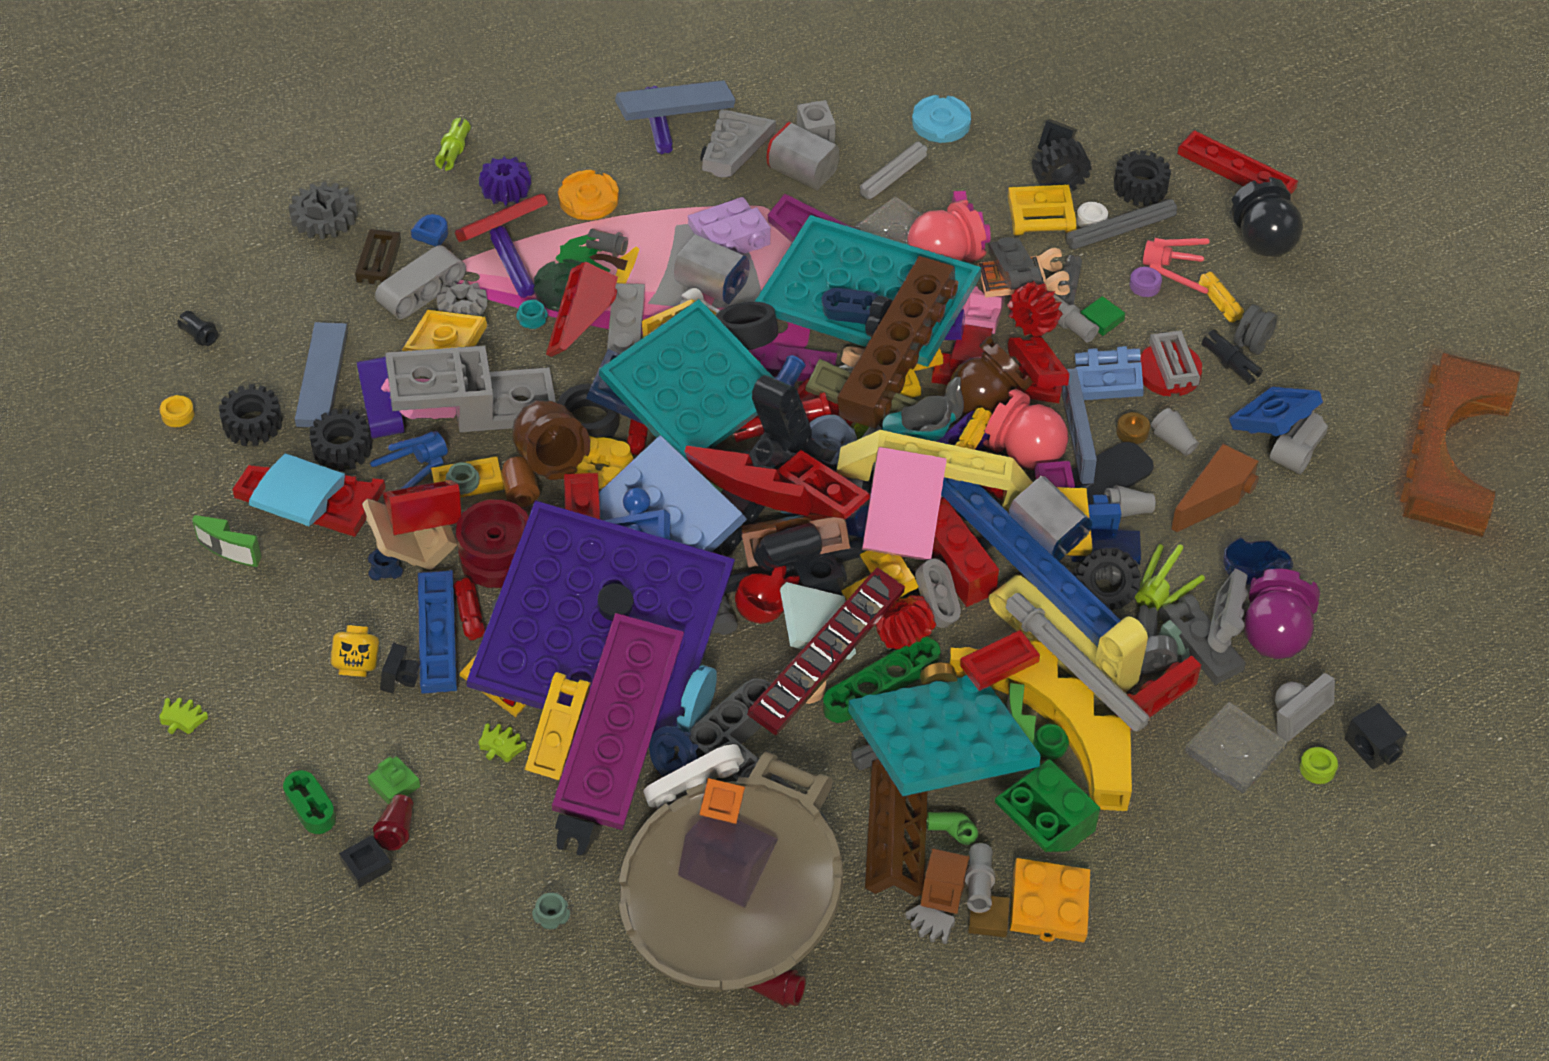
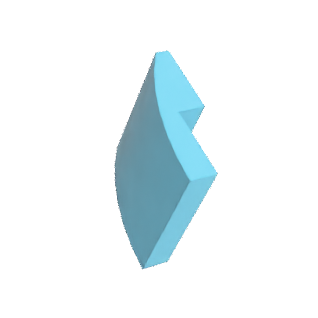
M285 453L259 482L249 499V506L310 526L326 512L327 500L344 486L345 474Z

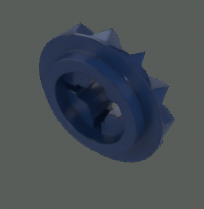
M665 725L656 730L652 735L649 746L650 757L654 767L663 777L700 758L696 755L699 745L691 742V732H683L680 725ZM678 746V756L680 758L672 761L675 753V749L673 747Z

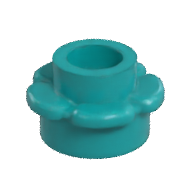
M537 300L523 302L516 314L519 324L528 329H536L546 323L545 318L548 317V312L544 305Z

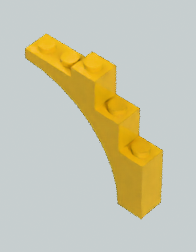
M1039 640L1030 641L1040 654L1039 662L991 685V688L1008 695L1010 683L1025 685L1023 703L1038 712L1051 724L1058 725L1065 731L1069 740V746L1078 758L1088 784L1089 797L1100 807V810L1127 811L1132 793L1130 727L1120 717L1115 715L1094 716V692L1078 677L1058 678V658ZM971 647L951 648L949 664L955 668L957 678L966 675L960 667V659L979 649Z

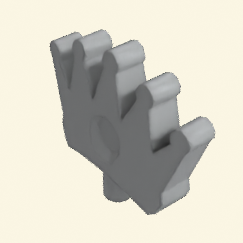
M920 904L905 913L908 920L911 917H915L914 921L911 922L913 930L922 925V928L919 930V937L923 938L924 935L932 931L930 935L931 942H935V939L943 934L942 943H947L951 929L955 925L954 916L945 914V911L920 906Z

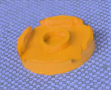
M583 170L567 176L562 181V186L558 189V200L561 209L567 215L581 220H595L607 216L617 207L619 189L616 181L610 175L603 173L602 176L596 174L595 170Z

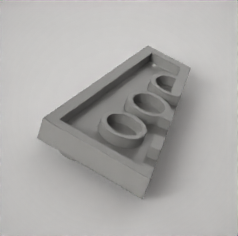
M721 109L719 119H717L715 124V131L711 135V142L708 143L703 157L702 171L711 172L717 177H731L775 132L776 120Z

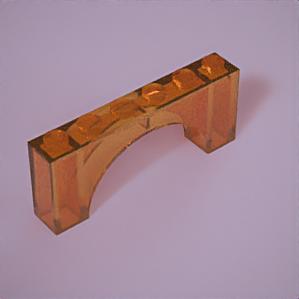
M1445 353L1442 354L1439 365H1432L1428 383L1433 384V388L1427 387L1422 406L1428 407V410L1421 411L1417 430H1421L1422 435L1416 434L1411 453L1416 454L1417 457L1416 459L1410 458L1405 475L1406 478L1411 479L1410 484L1404 483L1399 501L1405 503L1402 517L1483 537L1491 517L1496 491L1478 485L1456 467L1448 453L1445 435L1457 423L1473 416L1486 414L1508 416L1516 396L1521 372Z

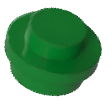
M1046 724L1034 733L1033 745L1041 757L1057 759L1066 753L1069 740L1065 731L1060 726Z

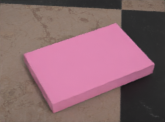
M883 447L878 448L862 550L926 561L931 559L947 458Z

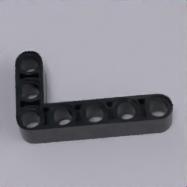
M761 376L755 383L752 391V401L765 431L758 441L767 438L779 442L785 451L798 453L800 450L803 451L809 439L812 438V429L797 389L792 385L769 376ZM755 446L749 453L754 467L778 470L780 467L784 465L782 463H779L775 467H766L757 464L754 460L753 454ZM723 489L721 494L747 519L713 551L716 554L728 557L743 539L742 526L754 524L766 506L745 500Z

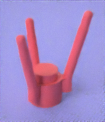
M1155 238L1154 241L1148 240L1144 250L1143 265L1150 266V268L1157 270L1165 277L1207 294L1208 289L1169 271L1163 268V266H1169L1171 258L1198 262L1204 261L1203 256L1174 252L1173 248L1168 246L1209 244L1210 240L1208 238L1168 240Z

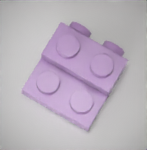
M744 197L688 215V225L694 234L739 254H745L770 245L771 227L758 208L751 209Z

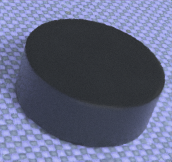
M621 584L605 586L598 594L597 608L599 613L610 621H613L615 613L629 616L633 608V596L630 590Z

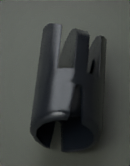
M806 523L769 534L757 545L754 552V560L759 567L770 569L816 557L822 551L820 533L813 524Z

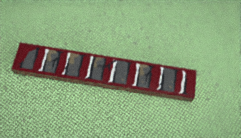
M877 567L748 709L747 715L777 736L904 593L905 586Z

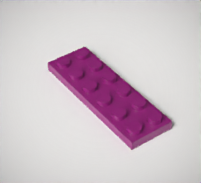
M615 613L552 803V811L619 830L624 829L683 641V631Z

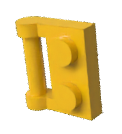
M1069 185L1008 188V202L1014 236L1024 235V232L1065 230V233L1076 230V217ZM1061 215H1063V218H1052V219H1029V220H1024V218H1023V217L1061 216Z

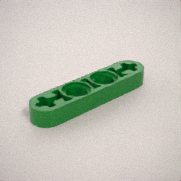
M923 637L921 642H915L910 647L904 646L901 649H897L830 688L823 697V713L825 717L835 723L846 722L852 719L848 712L849 700L862 698L866 695L896 691L920 679L923 669L931 664L939 663V644L931 638ZM918 652H921L924 655L918 657ZM891 666H900L906 673L903 676L894 677L889 675L886 670ZM864 682H870L877 687V690L866 694L861 692L858 686ZM836 701L838 704L845 703V707L842 708L839 705L833 707V702Z

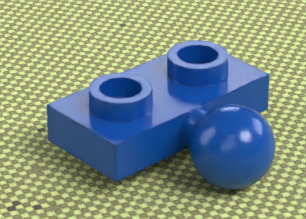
M632 488L623 497V506L629 512V516L604 520L670 540V514L665 509L646 512L650 506V497L641 488Z

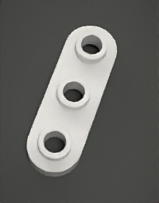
M732 744L717 748L648 785L643 790L648 806L657 807V809L665 803L669 806L674 801L687 795L686 790L707 783L708 778L715 780L736 774L740 770L739 766L744 762L739 746Z

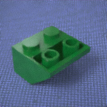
M1050 759L1005 790L994 801L1045 852L1070 851L1096 831L1100 807Z

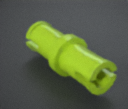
M455 118L449 132L443 136L440 152L435 158V164L438 168L442 169L445 161H447L445 171L451 170L457 156L463 152L465 147L464 140L471 129V125L466 119L463 120L461 127H459L461 118Z

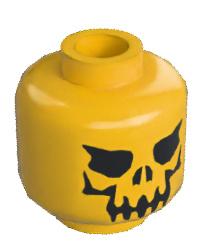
M347 625L346 632H338L333 636L331 665L339 669V675L367 677V672L373 671L377 667L379 639L375 635L368 634V627Z

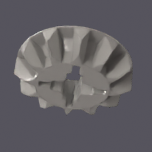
M466 279L462 284H456L452 281L450 287H442L441 294L437 295L438 311L480 316L488 304L486 291L480 289L478 283L469 285ZM457 297L462 299L459 302H456Z

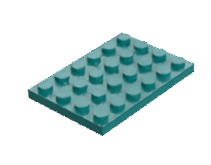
M810 215L755 302L771 305L775 309L777 319L866 347L872 338L865 332L866 324L835 321L828 319L824 315L822 296L826 291L832 288L868 291L893 301L919 256L955 266V280L959 283L956 296L947 302L941 322H936L932 329L930 342L927 346L923 345L919 352L917 364L928 367L979 281L981 267Z

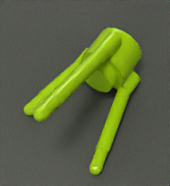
M1162 544L1157 546L1142 578L1140 589L1135 596L1140 606L1146 605L1149 609L1155 607L1158 611L1161 607L1174 603L1205 580V576L1200 575L1169 596L1170 585L1164 578L1184 547L1181 544L1175 548L1158 575L1151 578L1164 548Z

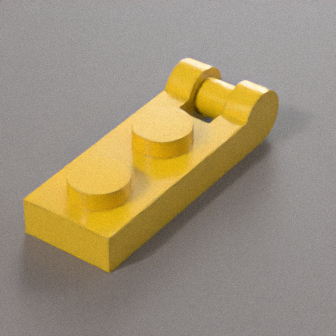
M555 672L524 770L556 780L561 779L591 682L581 679L579 682L566 679L565 674ZM561 693L574 696L571 706L558 703Z

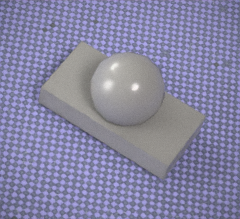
M1324 673L1308 687L1293 681L1279 687L1275 695V703L1279 709L1277 711L1278 737L1286 742L1290 741L1334 704L1335 678Z

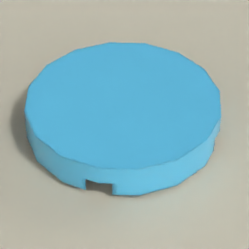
M932 95L922 99L915 105L912 124L914 130L921 137L929 141L938 143L953 142L961 139L968 133L971 125V112L963 101L953 96H947L945 99L939 98V95Z
M705 665L699 666V669L693 672L686 685L681 699V707H684L685 714L684 717L680 715L677 717V725H680L683 732H690L691 728L708 714L717 681V672L714 668Z

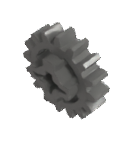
M322 182L320 187H316L312 183L310 184V190L307 191L301 188L299 189L300 196H292L293 204L289 205L292 226H297L298 233L307 231L308 238H312L315 234H319L320 239H324L326 234H330L333 238L337 237L336 231L347 232V224L354 225V217L358 216L354 194L349 195L347 187L339 190L338 183L333 184L331 187H327L326 182Z

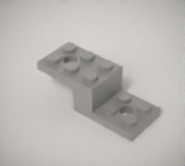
M485 346L385 353L392 411L455 406L459 432L513 428V422L523 407L535 401L556 402L550 368L489 372ZM425 376L428 377L430 380L427 382H419L416 381L415 378ZM526 396L528 400L517 401L514 397Z

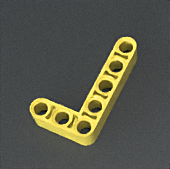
M1021 575L1013 576L989 595V603L994 612L1016 631L1021 630L1029 641L1038 639L1030 631L1025 632L1021 628L1022 623L1006 609V601L1015 593L1022 594L1036 609L1042 608L1045 611V617L1125 693L1138 683L1148 635L1143 625L1135 618L1128 616L1122 619L1100 637L1097 647L1049 599ZM1058 659V665L1072 677H1077Z

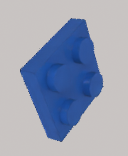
M1271 387L1231 416L1229 420L1233 430L1248 431V433H1269L1273 436H1280L1290 431V427L1300 419L1310 416L1312 410L1322 404L1323 400L1320 391Z

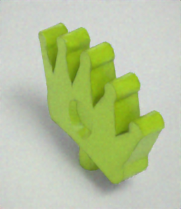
M166 698L159 718L162 725L170 726L167 730L170 734H174L177 728L190 734L196 727L208 719V714L203 712L199 715L202 712L201 705L193 708V700L189 699L183 705L182 698H177V701L171 705L170 699Z
M485 724L482 737L478 742L480 750L489 751L486 755L488 760H492L495 755H498L505 762H509L514 756L527 748L524 741L517 745L521 740L519 733L510 738L513 733L511 727H508L500 734L502 731L501 724H497L491 732H489L490 724Z

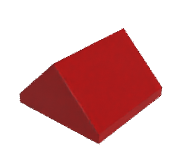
M452 480L383 492L393 535L455 524L461 517L459 485Z

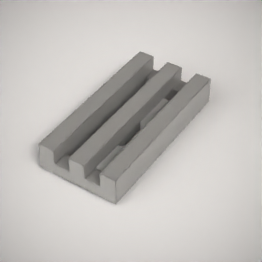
M1182 330L1151 334L1149 343L1167 389H1174V384H1179L1180 388L1186 387L1188 382H1191L1192 386L1199 385L1200 376ZM1171 340H1174L1187 371L1186 374H1183ZM1160 341H1162V343H1163V346H1164V348H1165V351H1166V353H1167L1168 359H1169V361H1170V364H1171V366H1172V369H1173L1175 375H1173V373H1172V370H1171V368H1170L1169 362H1168V360H1167V357H1166V355H1165L1164 349H1163L1162 344H1161Z

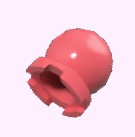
M959 200L951 203L947 211H927L917 217L909 230L907 243L910 246L959 261L964 259L966 262H974L986 255V251L982 250L981 241L987 239L978 212L976 210L970 212L967 207L969 201Z
M1018 389L1011 390L1009 396L1012 398L1006 406L999 403L985 429V433L990 435V438L985 440L983 445L996 453L1006 449L1008 456L1013 458L1020 467L1032 471L1037 463L1058 462L1066 452L1069 439L1065 421L1052 408L1040 404L1030 405V397Z

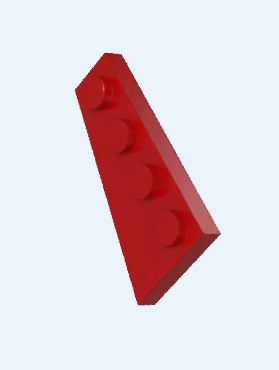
M248 465L232 489L234 498L249 503L251 495L270 467ZM345 476L344 486L327 500L326 512L313 524L356 537L367 517L362 503L366 499L377 502L386 489L385 480L373 478L372 482L357 481L355 476Z

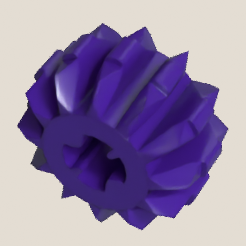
M504 155L500 160L492 158L491 163L483 164L479 177V186L485 199H491L494 205L503 202L507 206L508 202L518 203L520 198L527 197L531 185V175H529L525 162H519L517 157L507 159Z

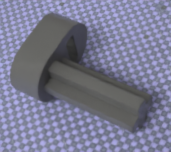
M1146 605L1140 606V611L1137 612V620L1143 625L1148 635L1140 674H1152L1166 670L1177 662L1178 645L1173 638L1157 635V609L1155 607L1149 609Z

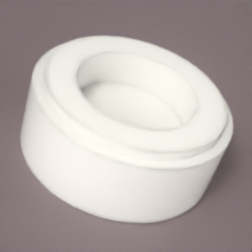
M1097 202L1083 203L1077 211V224L1082 228L1106 220L1108 218V211L1105 206Z

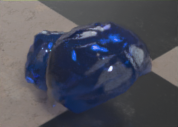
M1240 537L1229 544L1223 554V565L1228 575L1230 576L1235 568L1247 574L1246 585L1251 584L1253 578L1263 577L1264 572L1268 569L1292 570L1293 560L1288 552L1277 548L1270 541L1250 543Z

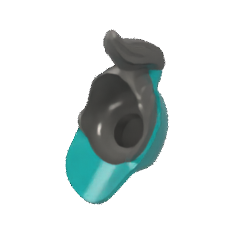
M955 377L948 383L945 396L925 397L913 406H905L901 412L887 415L882 422V430L935 442L947 433L950 423L962 415L964 401L961 392V378Z

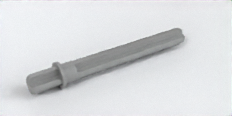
M1015 593L1012 597L1008 598L1006 609L1022 623L1021 628L1025 632L1030 631L1133 731L1139 732L1146 727L1149 715L1045 617V611L1042 608L1036 609L1020 593Z

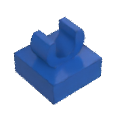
M1093 495V504L1088 505L1091 536L1117 535L1122 515L1120 503L1108 504L1107 495Z

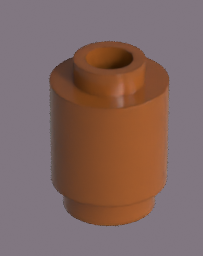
M524 457L508 459L503 464L501 471L507 501L515 503L520 507L529 506L540 495L535 471L529 467Z

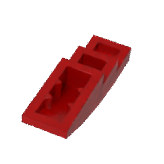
M686 446L684 452L689 463L717 487L745 500L775 510L804 516L809 515L812 503L805 485L781 482L776 469L754 467L749 454Z

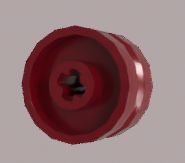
M485 500L472 505L462 513L456 524L459 563L464 575L473 583L486 588H502L529 518L526 511L517 504L506 500Z

